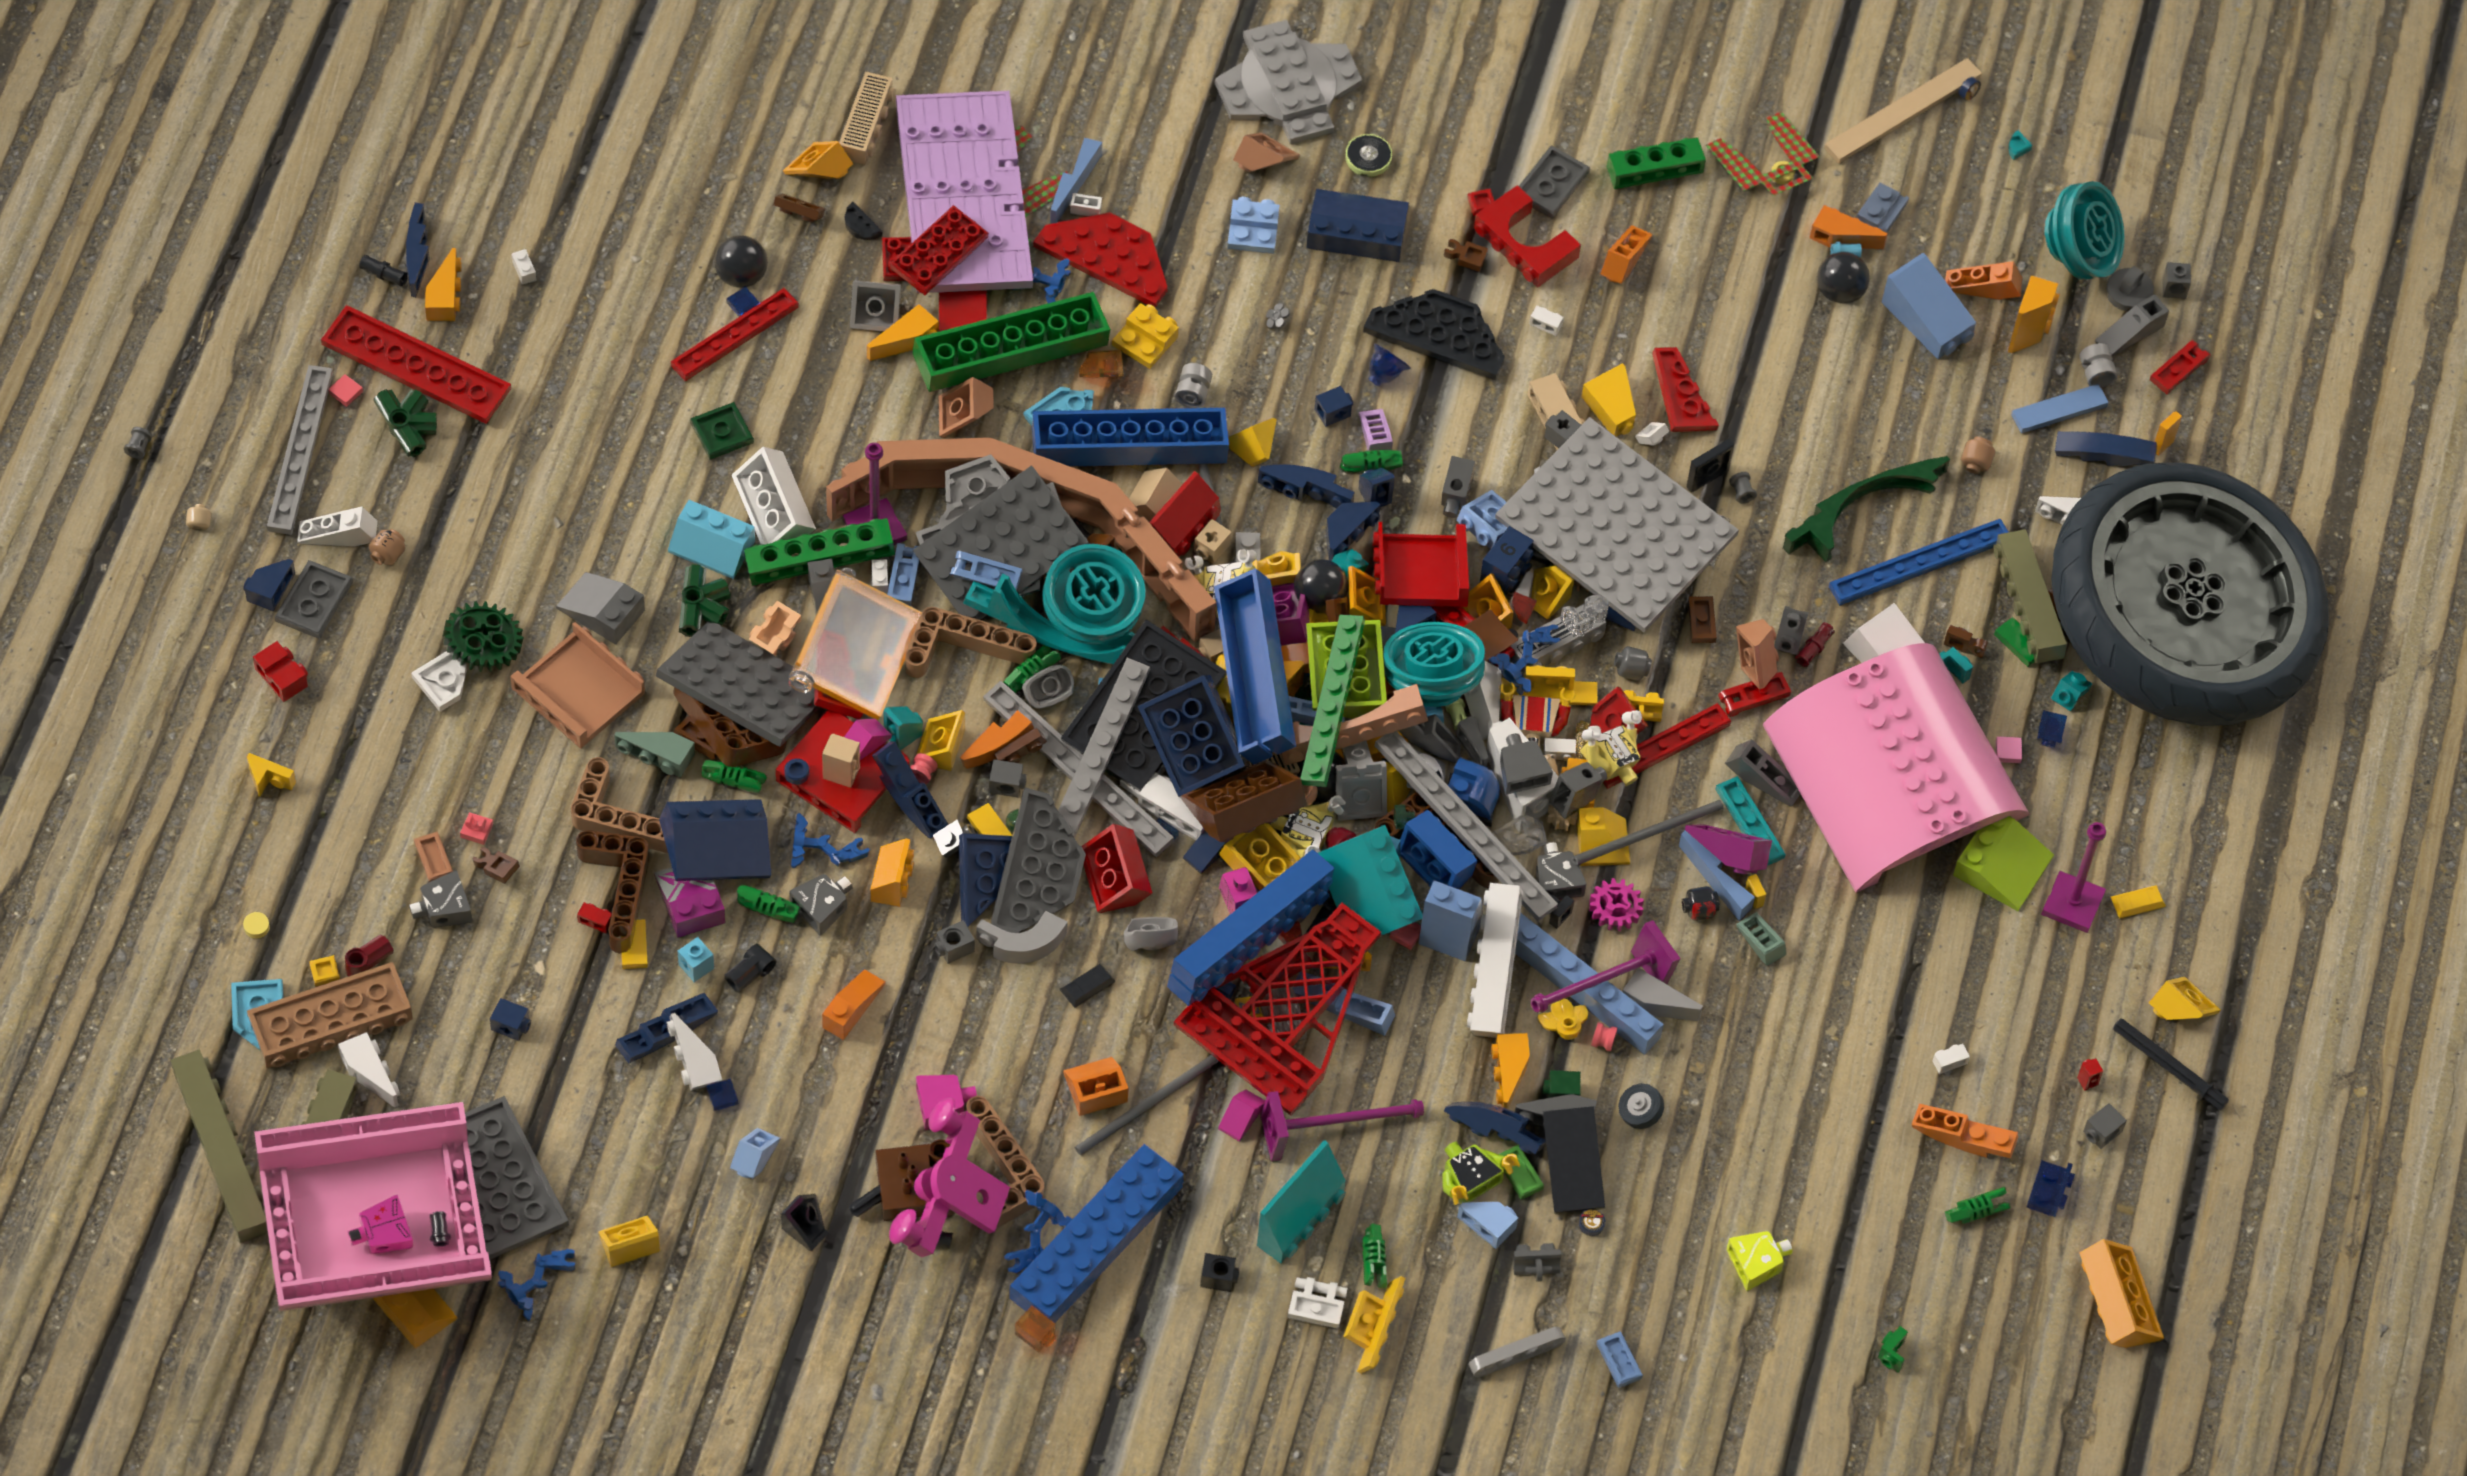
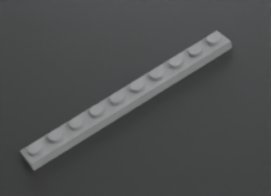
M1002 681L997 683L983 696L984 701L1006 721L1017 710L1033 723L1034 729L1038 728L1047 740L1039 751L1072 780L1083 754L1061 740L1062 735ZM1103 774L1093 800L1121 826L1133 829L1136 840L1157 858L1174 842V837Z
M1397 731L1385 734L1375 742V747L1502 884L1518 885L1523 891L1522 905L1537 922L1557 908L1558 903Z

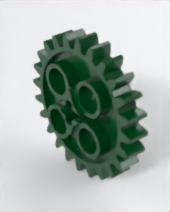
M474 601L473 607L465 603L463 610L457 607L455 613H450L449 619L445 621L442 634L444 637L443 645H448L447 653L453 652V660L461 659V666L469 663L470 670L474 666H478L479 672H482L483 667H487L489 672H492L493 666L502 670L503 664L510 666L511 660L517 659L524 639L522 636L523 629L518 628L519 621H512L513 613L505 615V607L499 611L497 610L496 603L492 607H488L487 601H484L483 606H479L477 601Z

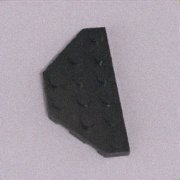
M1436 289L1425 291L1423 295L1414 298L1409 296L1394 301L1393 305L1384 308L1381 306L1373 308L1363 327L1364 333L1496 380L1505 359L1502 350H1499L1495 342V337L1488 323H1485L1478 304Z

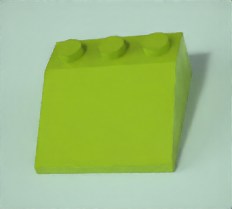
M2008 816L1977 830L1958 859L1953 876L2012 909L2019 911L2053 859L2054 854L2017 820Z

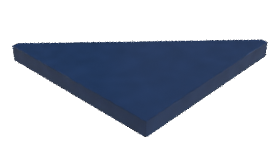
M964 833L959 835L961 921L964 920L967 927L997 898L1012 836Z

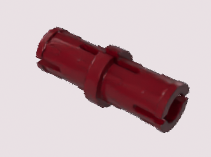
M1823 622L1815 634L1807 638L1805 646L1795 656L1798 664L1808 667L1813 658L1824 650V645L1835 633L1834 628L1830 624Z

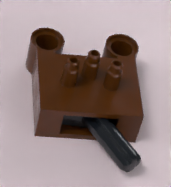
M938 1139L931 1144L875 1150L879 1185L849 1205L853 1216L860 1217L881 1202L883 1221L894 1220L902 1211L907 1209L914 1210L916 1218L922 1217L927 1202L917 1196L914 1189L915 1180L923 1170L930 1168V1166L934 1167L943 1158L936 1157L935 1155L937 1153L944 1154L945 1149L950 1147L951 1144L945 1142L946 1140ZM949 1209L947 1217H951L956 1213Z

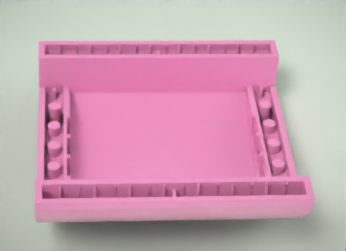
M1918 643L1897 648L1831 676L1788 701L1763 723V727L1855 893L1877 884L1882 872L2008 816L2018 821L2030 814L1937 649L1929 643Z
M463 1102L255 1132L279 1311L492 1280L468 1145ZM394 1195H398L413 1238V1248L371 1254L367 1242L352 1246L347 1231L361 1227L359 1214ZM437 1211L446 1212L447 1230L451 1235L449 1244L441 1247L434 1246L433 1242L430 1241L432 1229L429 1215Z

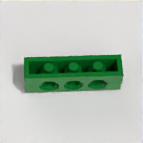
M1698 137L1684 138L1679 141L1662 142L1658 145L1640 146L1635 149L1618 150L1609 153L1606 167L1613 188L1620 189L1704 173L1706 158Z

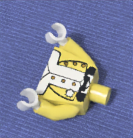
M1242 549L1237 554L1240 562L1204 567V571L1201 570L1204 563L1203 559L1198 555L1194 556L1195 566L1191 558H1186L1185 565L1188 569L1194 570V577L1216 601L1214 586L1255 569V565L1252 562L1256 560L1257 554L1254 550H1247L1246 552L1245 549Z
M1638 710L1625 712L1622 715L1623 722L1627 724L1626 728L1622 725L1601 734L1599 726H1590L1582 733V738L1588 742L1580 752L1594 769L1602 767L1606 771V780L1619 776L1623 783L1628 786L1638 779L1632 769L1640 760L1636 743L1637 728H1634V724H1639L1642 720V714Z
M1336 795L1327 803L1302 807L1297 813L1290 814L1289 818L1281 816L1277 821L1271 823V826L1282 831L1281 837L1300 858L1304 857L1312 849L1318 853L1321 852L1325 844L1327 832L1333 827L1334 815L1332 814L1335 812L1337 815H1342L1344 810L1340 805H1345L1346 802L1341 796Z

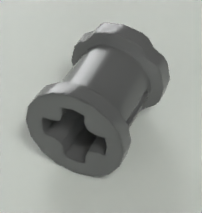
M133 427L131 439L124 446V452L132 458L142 459L145 456V447L152 440L153 435L142 427Z
M1748 472L1736 473L1729 479L1730 485L1734 487L1737 494L1736 501L1740 504L1748 503L1757 497L1756 490L1752 489L1750 484L1751 477Z

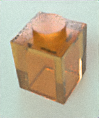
M1031 1306L1015 1323V1335L1038 1353L1044 1346L1048 1348L1056 1338V1324L1034 1306Z

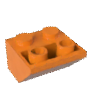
M1113 1057L1063 1070L1079 1116L1128 1102L1129 1088L1120 1065Z

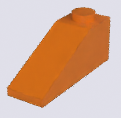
M1631 225L1608 250L1600 275L1607 277L1611 282L1622 284L1630 275L1653 234Z
M864 969L834 997L822 1013V1028L844 1040L882 990L886 981Z

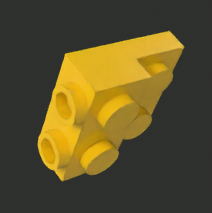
M1140 303L1126 318V325L1112 339V346L1151 369L1177 340L1179 327L1173 318H1163L1160 316L1154 306H1144Z

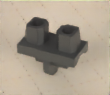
M1785 606L1774 644L1777 650L1797 655L1809 612Z
M1544 1243L1540 1246V1250H1531L1527 1244L1517 1245L1516 1251H1514V1275L1535 1274L1536 1282H1542L1543 1274L1560 1273L1561 1249H1556L1553 1243Z

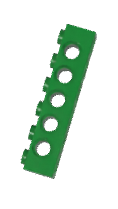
M887 518L873 519L862 524H850L834 530L826 529L816 534H803L797 538L780 539L774 543L757 544L744 549L752 586L808 574V562L832 559L833 567L837 568L895 555ZM842 543H846V544H847V545H845V546H839V545L842 544Z

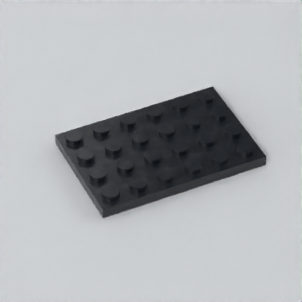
M1145 620L1061 737L1063 742L1084 754L1126 659L1129 658L1150 666V672L1106 767L1107 771L1139 792L1151 777L1159 771L1163 762L1138 706L1203 675H1211L1217 689L1227 676L1226 670L1148 620Z

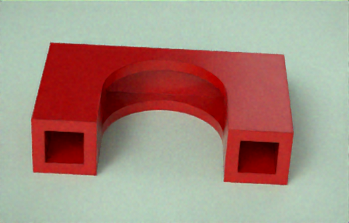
M1516 185L1476 214L1474 228L1477 234L1490 242L1493 249L1507 258L1509 264L1516 267L1528 282H1532L1538 288L1579 258L1581 244L1566 230L1540 246H1526L1517 242L1511 236L1509 230L1531 214L1533 199Z

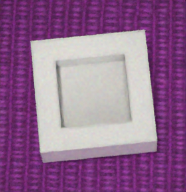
M1651 422L1635 437L1639 444L1653 446L1663 440V436L1669 432V429L1665 423Z

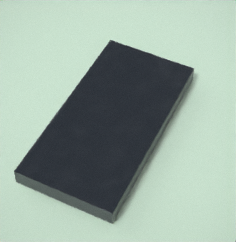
M1594 1106L1543 1111L1554 1214L1585 1211L1588 1209H1604L1605 1199Z

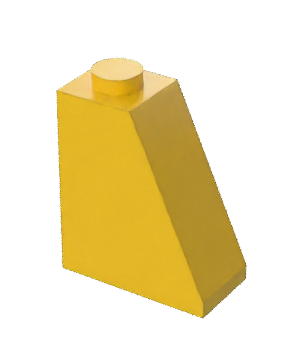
M1623 363L1583 384L1582 399L1615 437L1621 434L1625 435L1634 428L1636 413L1626 367Z

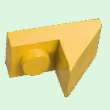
M251 753L247 755L249 770L259 797L269 782L277 788H286L292 791L296 784L294 770Z

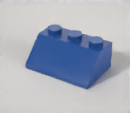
M1429 810L1406 823L1400 840L1401 857L1430 887L1433 881H1437L1460 889L1473 875L1478 861L1473 853L1467 850L1458 841L1457 837L1442 825L1440 819Z

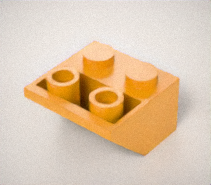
M903 839L881 846L870 889L871 902L900 907L902 898H907L909 891L908 878L909 876L912 877L914 870V850L910 849V839Z

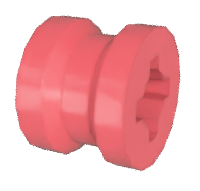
M919 753L915 756L914 764L910 768L919 783L928 784L931 780V773L936 771L938 764L930 756Z
M1598 1022L1591 1046H1601L1606 1051L1611 1052L1618 1028L1614 1026L1608 1028L1603 1023Z

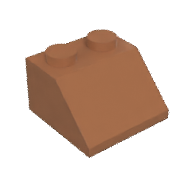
M1764 619L1736 626L1741 670L1759 689L1764 688L1777 673L1776 662L1779 661L1778 652L1774 647V640H1776L1775 629Z

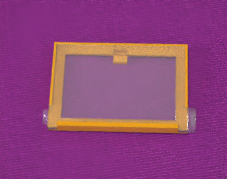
M845 567L842 571L837 569L790 674L788 683L794 690L802 693L811 691L813 687L879 720L905 661L906 651L922 612L855 578L856 573L853 569Z

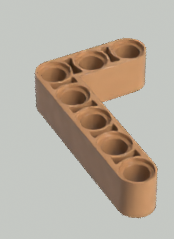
M928 607L921 613L906 651L905 670L912 678L924 676L939 641L1017 664H1021L1036 652L1037 642L1030 634L937 607ZM914 661H919V662H921V663L914 664V663H912V662H914Z
M595 757L589 760L571 805L573 826L581 831L590 830L642 837L647 840L649 849L668 854L659 818L602 804L610 782L609 764L602 757ZM598 771H599V772H603L602 774H594L595 772H598ZM589 792L595 793L593 795H587V793ZM586 813L587 815L579 816L578 814ZM605 819L611 820L610 822H607V823H606V822H602V821L605 820ZM634 826L632 829H627L626 827ZM652 832L659 833L657 835H650Z
M975 1096L968 1100L967 1111L980 1119L976 1135L1011 1184L1009 1185L1010 1189L1006 1201L1012 1200L1016 1202L1014 1205L1004 1204L996 1227L997 1229L1036 1207L1027 1204L1026 1190L1035 1188L1038 1190L1037 1192L1043 1195L1042 1199H1044V1181L988 1100L982 1096ZM981 1110L983 1111V1113L975 1114L973 1113V1111ZM989 1129H994V1130H996L997 1132H996V1133H993V1134H990V1133H987L986 1131L989 1130ZM1008 1149L1010 1150V1152L1002 1153L1000 1152V1150ZM1020 1168L1023 1169L1024 1172L1016 1173L1013 1170Z

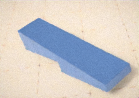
M1084 138L1073 173L1062 174L1051 207V224L1059 221L1071 203L1073 193L1077 194L1101 158L1103 142Z
M1684 831L1681 834L1679 847L1714 891H1717L1718 896L1738 921H1740L1752 909L1755 897L1721 870L1723 862L1687 831Z
M1300 971L1296 980H1303L1302 971ZM1306 973V979L1321 978ZM1336 983L1325 984L1326 994ZM1322 984L1307 986L1308 996L1323 995ZM1304 986L1293 987L1296 997L1305 996ZM1344 989L1326 1009L1327 1011L1339 1016L1347 989ZM1353 993L1345 1015V1019L1384 1036L1395 1017L1391 1004ZM1318 1001V1002H1309V1003H1311V1004H1313V1005H1317L1320 1001Z

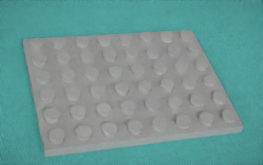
M1590 417L1495 514V519L1507 528L1511 526L1533 539L1534 549L1642 632H1645L1738 535L1739 531Z

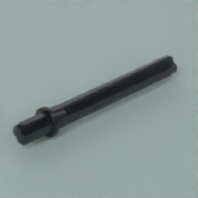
M2121 1018L2115 1023L2113 1030L2196 1092L2200 1096V1100L2205 1099L2220 1111L2227 1106L2229 1099L2216 1090L2213 1083L2208 1084Z

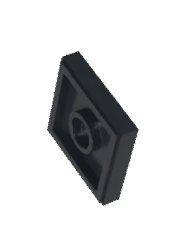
M1730 438L1691 461L1686 485L1690 492L1698 490L1729 471L1734 443Z

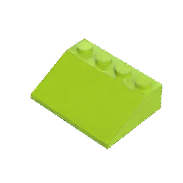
M1365 620L1343 717L1351 719L1365 715L1387 702L1380 620ZM1338 622L1306 623L1313 711H1317Z

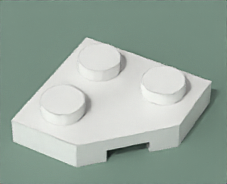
M446 651L411 673L413 680L439 712L461 700L467 665L461 666L460 658L453 660V652L447 653Z

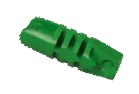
M1373 450L1345 454L1341 459L1340 468L1344 472L1360 473L1379 468L1385 470L1402 467V453L1396 450Z
M1044 645L1031 655L1030 658H1027L1017 666L1003 682L1014 693L1022 690L1023 684L1030 677L1045 668L1054 666L1060 660L1061 655L1056 651L1051 652L1050 647Z
M705 760L702 765V777L718 784L724 783L725 786L738 787V789L753 793H759L762 788L761 785L767 779V775L763 772L745 767L742 769L741 766L729 767L718 761Z
M745 885L738 887L737 901L739 905L760 914H765L768 917L771 916L777 920L794 923L797 919L800 907L796 904Z
M2005 1187L1956 1202L1957 1207L1945 1211L1946 1220L1952 1223L1961 1220L1962 1224L2010 1209L2009 1202H2002L1993 1206L1991 1201L1993 1198L2006 1194Z
M1370 1224L1365 1230V1236L1362 1238L1364 1285L1370 1286L1373 1283L1374 1273H1376L1377 1286L1385 1289L1387 1287L1385 1240L1382 1239L1381 1225Z

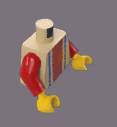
M1512 682L1510 683L1511 690L1508 693L1504 692L1503 683L1499 685V691L1503 694V699H1501L1502 721L1510 717L1529 741H1535L1539 748L1540 744H1544L1545 738L1558 736L1567 725L1571 710L1569 703L1575 697L1574 689L1572 697L1566 699L1563 695L1564 687L1560 692L1563 699L1562 703H1560V699L1513 695V699H1511V694L1515 691V685Z

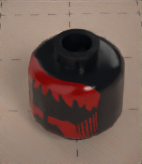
M1708 886L1688 889L1686 898H1682L1681 901L1683 912L1688 913L1692 920L1713 918L1716 911L1720 910L1718 893Z

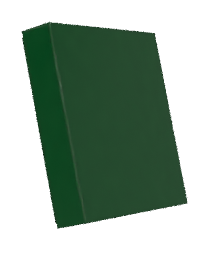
M735 402L690 418V424L709 460L754 443V438Z

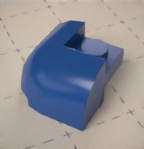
M1459 758L1448 786L1475 815L1490 820L1499 798L1500 787L1494 772L1487 767L1464 758Z

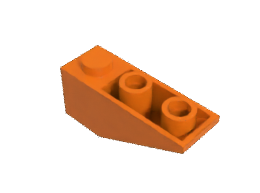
M1824 205L1812 224L1809 238L1830 248L1832 244L1840 242V244L1860 243L1861 249H1884L1888 233L1880 228L1861 222L1858 218L1850 217L1835 208Z
M2014 261L1947 270L1945 281L1954 293L1999 300L2021 297L2023 277Z

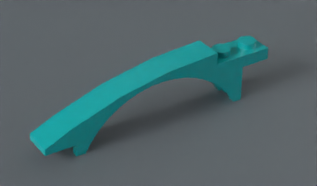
M1003 573L994 590L973 581L963 604L1007 623L1006 628L1032 635L1036 642L1080 657L1110 664L1116 662L1135 635V633L1130 631L1116 641L1098 645L1072 640L1057 630L1051 621L1031 608L1018 594L1010 577Z

